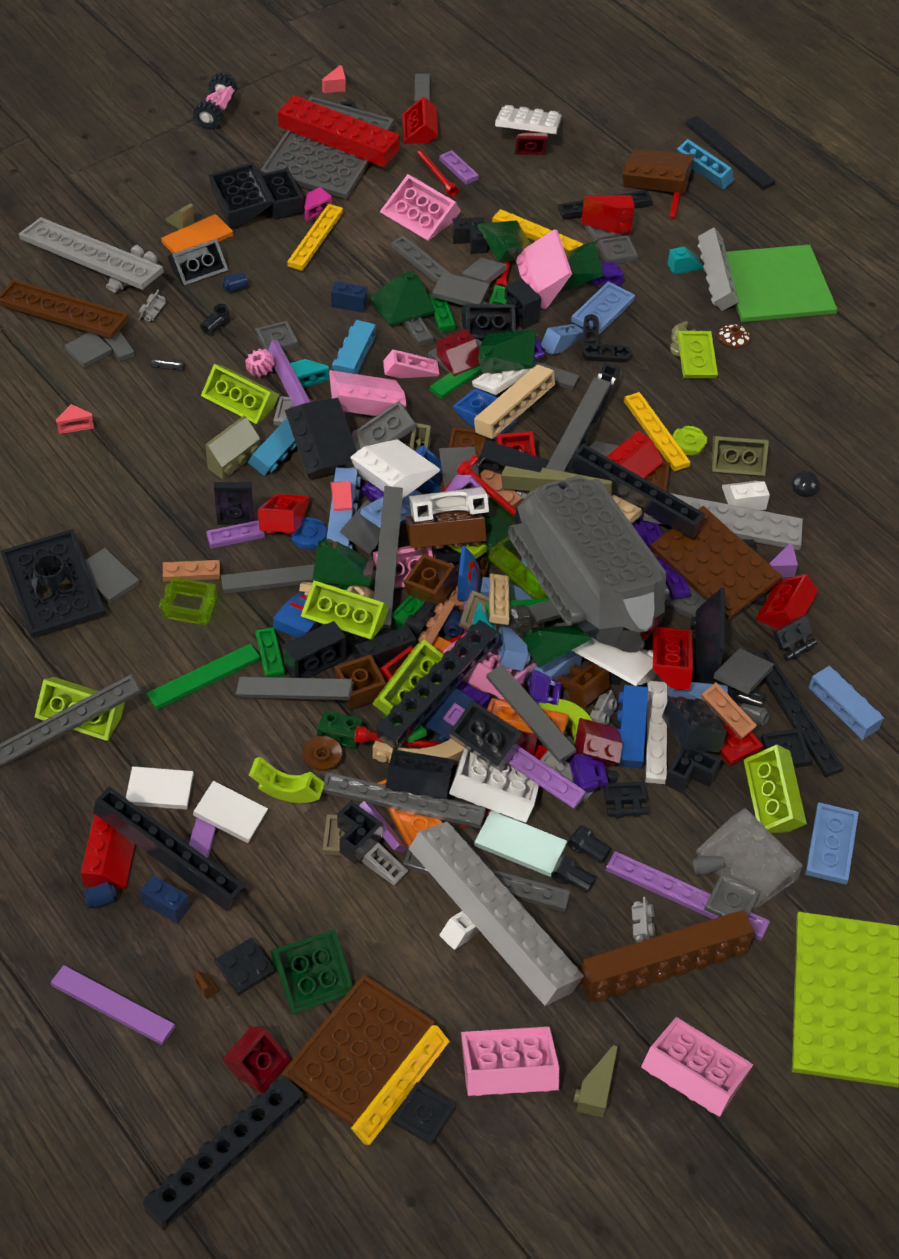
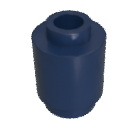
M236 273L224 277L222 285L225 291L232 293L248 286V280L244 273Z
M451 610L444 622V633L450 637L459 636L463 630L459 626L462 615L457 610Z
M108 882L92 886L83 892L87 907H94V909L114 902L113 897L117 896L113 884L109 885Z

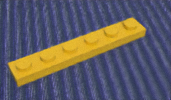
M331 204L326 206L288 260V267L301 271L304 270L343 214V208Z
M501 209L492 218V222L517 220L527 238L535 241L552 231ZM559 234L565 252L583 245V243Z
M638 392L625 396L624 403L649 438L652 439L665 460L670 463L672 470L677 471L689 467L690 460L641 393Z
M432 1025L352 1126V1131L363 1144L370 1145L406 1099L416 1082L420 1081L450 1042L438 1026Z

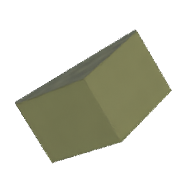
M189 203L175 211L165 220L178 229L194 224L193 205Z
M416 423L417 427L412 430L410 448L415 451L425 446L429 450L431 425Z

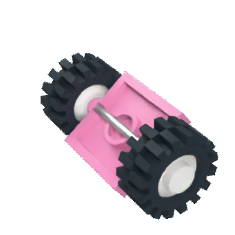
M219 72L213 75L208 84L210 95L203 101L201 100L193 111V118H195V122L198 121V126L202 125V128L206 127L208 130L210 127L214 129L218 126L223 116L222 111L226 109L228 101L233 98L238 88L236 86L237 82H234L235 78H230V74L227 76L226 72L223 74Z

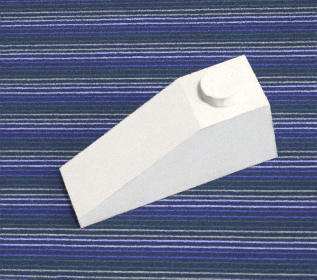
M461 911L449 919L439 936L456 950L467 943L480 930Z

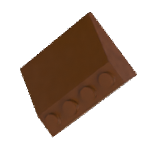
M634 148L623 170L624 187L685 193L695 155Z
M469 511L433 514L432 520L417 522L414 521L412 516H405L409 544L415 550H424L427 546L444 548V545L447 544L458 547L468 542L471 545L482 544V541H486L485 518L481 513L470 514Z

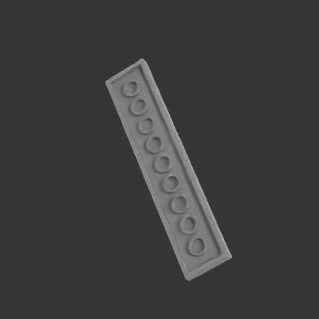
M42 217L19 233V237L23 241L142 290L164 272L163 266Z
M672 494L696 509L702 506L706 507L740 539H753L758 543L784 548L791 543L795 550H800L802 518ZM642 510V515L637 518L638 520L668 525Z

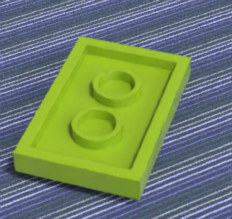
M678 331L677 338L683 378L716 379L718 372L711 331Z

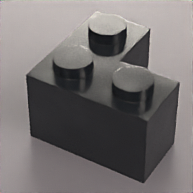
M484 217L452 218L453 244L469 243L471 254L487 253V242L478 228V224L485 223Z
M522 278L506 285L504 298L510 304H515V322L522 329L538 323L541 296Z
M681 747L667 771L664 785L681 793L684 792L691 779L710 787L718 773L721 759L705 751L683 749Z
M350 801L337 814V827L345 833L339 839V853L356 864L383 837V823L353 801Z

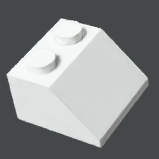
M750 481L722 485L729 505L755 510H765L767 508L770 494L765 482Z

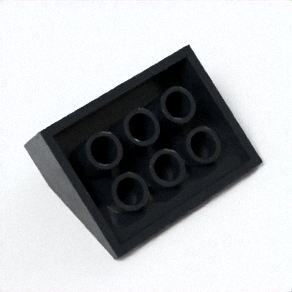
M254 162L209 175L211 190L229 228L245 225L274 203Z
M339 398L304 403L285 410L306 474L310 480L333 473L336 468H346L354 465L351 456L357 452Z
M720 588L696 610L695 617H691L690 628L693 629L692 682L714 684L717 681L714 679V674L720 668L724 653L725 588Z

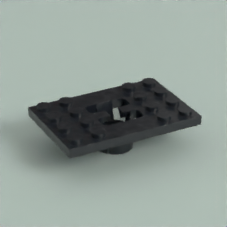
M73 529L0 551L31 638L106 615ZM66 577L72 583L73 588L62 591L59 584ZM39 585L50 587L51 595L40 598L38 596Z

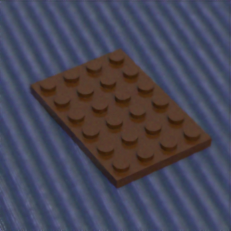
M702 506L698 510L705 513L703 528L693 539L672 528L650 544V549L668 564L673 571L683 577L706 601L720 588H725V618L729 621L782 579V575L706 507Z
M363 974L281 1073V1076L285 1075L300 1091L352 1127L429 1028L435 1025V1021Z

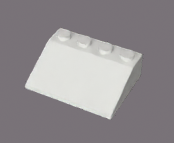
M398 439L365 446L351 456L358 474L383 492L384 486L403 488L402 499L440 471L437 466Z
M622 633L616 647L589 636L590 641L572 650L635 686L653 681L657 675L652 669L653 650L647 651L643 649L642 644L627 640L626 636Z
M464 748L449 794L526 823L534 806L539 785L508 764L500 772Z

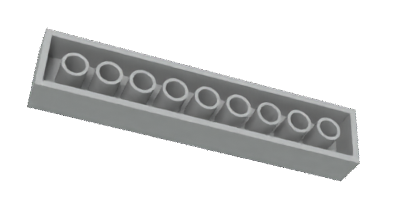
M448 822L419 831L409 850L544 1006L573 993L584 975Z

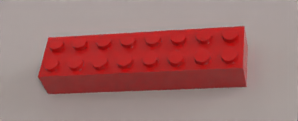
M295 95L278 111V127L382 167H386L400 150L399 134Z

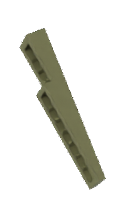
M505 466L501 474L502 489L532 491L548 482L562 481L575 476H581L587 480L599 478L542 468L541 472H535ZM599 479L612 496V481Z

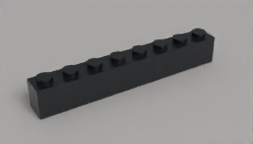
M582 444L572 454L571 468L584 476L612 481L614 494L641 508L693 539L703 528L705 513L589 446Z
M109 786L96 799L93 811L95 815L228 912L240 898L244 884Z

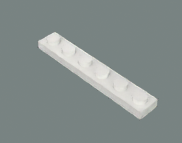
M650 681L647 682L645 782L665 784L667 776V724L663 720L662 715L667 704V684L665 682Z

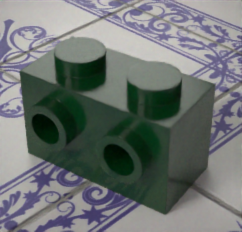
M324 710L317 727V736L331 737L339 742L340 746L356 750L358 742H355V731L357 726L363 727V719L339 714L336 711Z

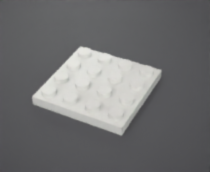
M505 105L496 118L495 126L556 134L562 114H558L556 111L547 113L541 109L532 111L526 107L516 109L514 106Z

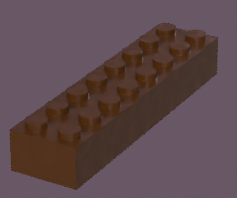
M740 910L584 959L581 969L584 977L580 983L589 1003L594 1001L601 1002L609 996H620L634 988L642 989L653 982L661 983L675 975L683 976L688 971L694 969L702 970L710 964L723 963L728 958L742 957L747 954L755 931L745 911Z

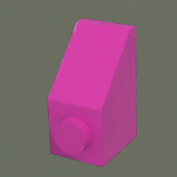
M321 187L307 193L305 221L321 215L328 204L332 205V196Z

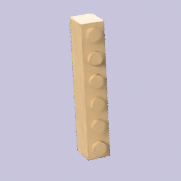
M538 364L474 418L476 433L491 439L497 436L555 385L554 370Z

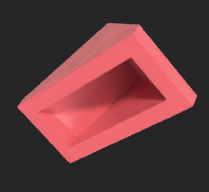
M341 65L322 79L323 93L346 91L345 75Z
M72 404L56 419L59 434L94 428L92 413Z
M350 481L330 482L334 511L352 510Z

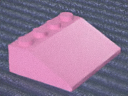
M407 174L380 211L381 214L427 241H430L452 224V218H456L461 212L455 201Z
M558 230L551 231L526 247L516 260L521 278L541 296L540 308L547 309L572 275Z
M332 370L329 372L332 398H339L342 409L345 412L378 416L398 401H400L404 408L406 407L405 393L396 380Z
M455 642L445 648L444 653L448 650L450 651L454 647ZM496 645L462 681L479 687L483 692L496 695L500 700H505L486 678V674L500 666L498 646ZM530 659L529 663L525 664L523 671L511 668L506 669L522 686L536 667V664Z
M676 1017L650 1047L641 1067L651 1075L667 1083L670 1087L680 1091L689 1099L699 1103L709 1112L720 1117L754 1064Z
M550 1027L461 1032L468 1096L559 1090V1065Z

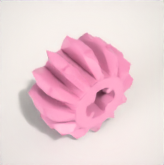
M259 348L258 351L253 350V353L248 354V358L245 360L246 369L254 377L258 376L261 378L263 375L267 376V373L272 372V368L275 367L274 357L266 349L262 350Z

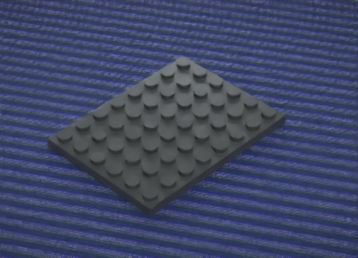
M311 96L308 99L388 131L394 125V119ZM287 130L261 168L260 174L288 168L297 186L311 190L321 187L329 195L347 199L370 162Z

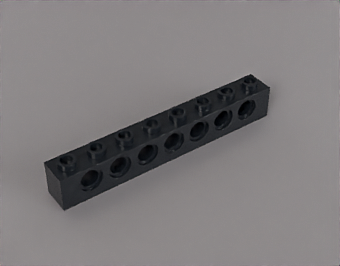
M481 620L475 625L472 624L467 633L455 642L454 647L450 651H446L442 659L430 668L429 673L424 678L422 677L418 680L412 691H408L404 695L403 700L398 705L396 704L392 707L388 716L378 722L376 726L377 738L396 751L497 645L498 631Z
M285 1075L280 1080L276 1079L273 1081L268 1090L263 1095L255 1097L251 1106L245 1111L241 1110L230 1125L223 1126L211 1142H205L193 1158L189 1157L175 1174L168 1175L163 1181L162 1186L147 1194L143 1202L145 1212L163 1231L167 1229L304 1104L303 1093ZM275 1100L281 1102L277 1106H273L270 1104L272 1101ZM256 1116L264 1117V1119L261 1121L253 1120V1118ZM240 1131H244L247 1133L243 1137L236 1136V1134ZM222 1147L229 1148V1150L225 1153L218 1152V1150ZM204 1163L212 1164L208 1169L200 1168ZM186 1179L194 1180L191 1185L182 1184ZM169 1195H174L176 1197L171 1202L164 1201V1199Z

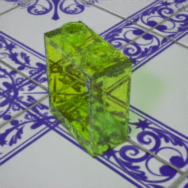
M172 577L170 583L166 584L165 596L161 598L159 603V609H162L163 618L207 625L217 599L216 584ZM177 593L203 598L199 610L174 606L172 604Z

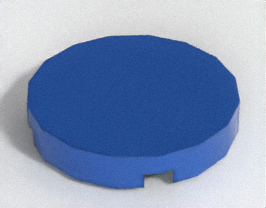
M303 518L300 528L291 534L293 543L300 548L315 549L319 540L327 539L328 530L321 520Z

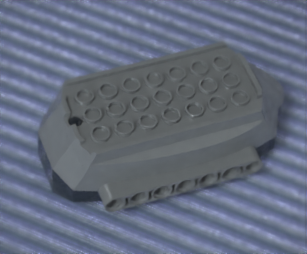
M575 476L562 481L548 482L530 491L517 507L514 515L516 525L509 526L508 535L567 625L576 624L595 640L614 646L621 651L631 653L642 650L651 632L660 623L665 612V600L669 598V589L666 585V571L599 479L587 480L581 476Z

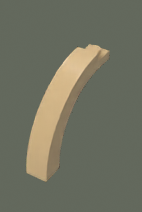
M449 739L433 747L421 749L399 747L397 750L453 759L452 766L460 762L464 747ZM375 741L373 745V759L390 763L393 748L385 743Z

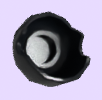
M808 471L799 472L791 482L793 492H796L799 496H813L819 489L818 478L815 474Z

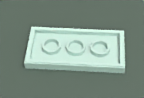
M492 810L474 842V846L549 877H551V872L557 865L567 845V841Z

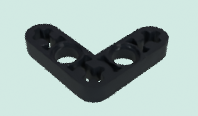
M594 314L586 315L583 322V358L588 361L628 362L631 358V349L625 345L598 344L599 319ZM589 321H592V322H593L592 329H589V327H590ZM588 334L594 335L595 339L588 340L586 336ZM604 350H609L611 352V355L605 356L602 352Z

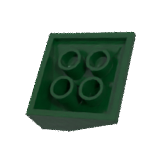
M517 220L478 224L479 230L482 232L498 262L516 261L518 255L531 245Z
M595 241L565 252L572 275L559 293L604 276Z
M414 271L398 275L369 297L371 303L389 326L435 313L425 287Z
M528 329L487 334L480 345L478 356L483 374L532 369L537 330Z
M490 496L488 498L489 512L481 514L485 518L486 541H482V544L486 545L487 552L483 555L492 564L514 546L509 538L508 528L509 526L516 525L514 517Z
M332 539L319 540L313 581L370 586L374 561L338 541H333Z
M577 625L529 627L522 631V635L519 636L527 644L530 658L538 668L591 640Z
M335 929L270 950L277 976L292 1014L344 997L353 987Z

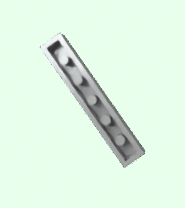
M713 227L698 236V247L702 252L700 256L705 264L703 268L707 273L706 280L710 284L708 289L713 296L711 301L715 307L718 306L723 311L738 303L739 300L723 238L716 228Z

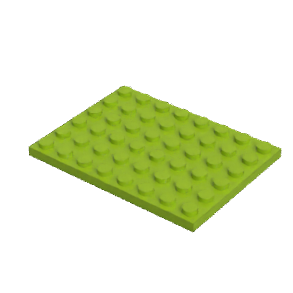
M804 912L797 913L792 1072L899 1088V926Z

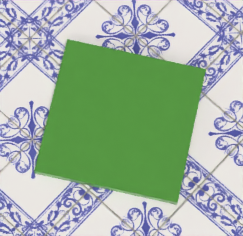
M810 245L726 252L739 300L735 306L741 322L837 313L838 309Z

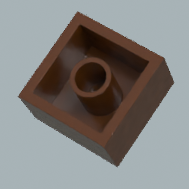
M423 553L403 582L408 595L425 602L430 601L435 606H438L444 602L457 583L458 574L455 565Z
M371 654L334 667L335 679H352L354 682L351 699L345 700L350 710L374 702L386 686V682Z

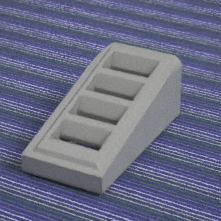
M379 843L369 850L362 859V862L394 886L409 871ZM382 860L386 861L382 866L379 864ZM389 865L393 866L389 871L386 870ZM396 869L400 871L395 877L391 875Z

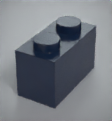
M335 281L331 291V307L364 313L368 302V287Z
M154 875L140 891L143 905L176 924L179 923L190 909L187 894Z

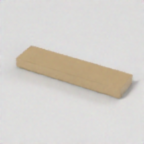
M490 574L489 622L506 625L509 623V576Z

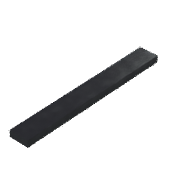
M696 116L686 120L685 125L762 190L775 185V180L700 117Z
M768 649L752 653L774 664L773 670L763 681L793 728H800L808 751L824 777L843 772L844 767Z

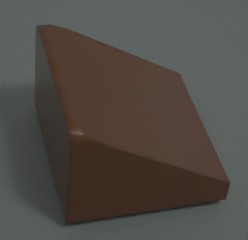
M200 971L194 972L195 984L205 998L208 999L220 991V988L209 974Z

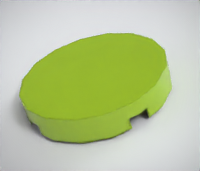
M683 426L682 429L678 428L673 433L674 440L685 455H697L706 448L707 437L699 428Z

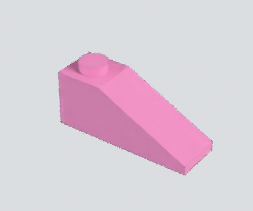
M392 350L383 360L384 372L388 376L416 378L439 375L438 360L398 350Z

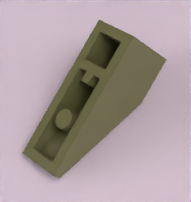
M613 1045L583 1080L581 1089L576 1088L574 1102L578 1103L577 1112L603 1118L618 1046Z

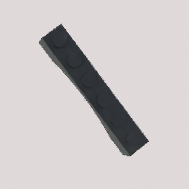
M604 362L598 378L611 382L610 388L579 447L582 444L589 445L619 382L621 367Z

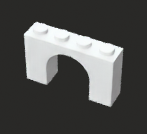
M482 487L409 496L411 515L415 522L432 520L433 514L452 510H466L470 514L489 512L487 493Z

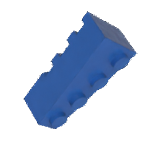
M624 685L623 692H619L618 703H621V707L617 713V722H620L617 730L623 744L620 763L617 766L642 768L648 687Z

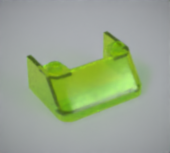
M509 536L490 549L489 560L506 576H509L532 599L549 598L531 570L512 553L516 548Z

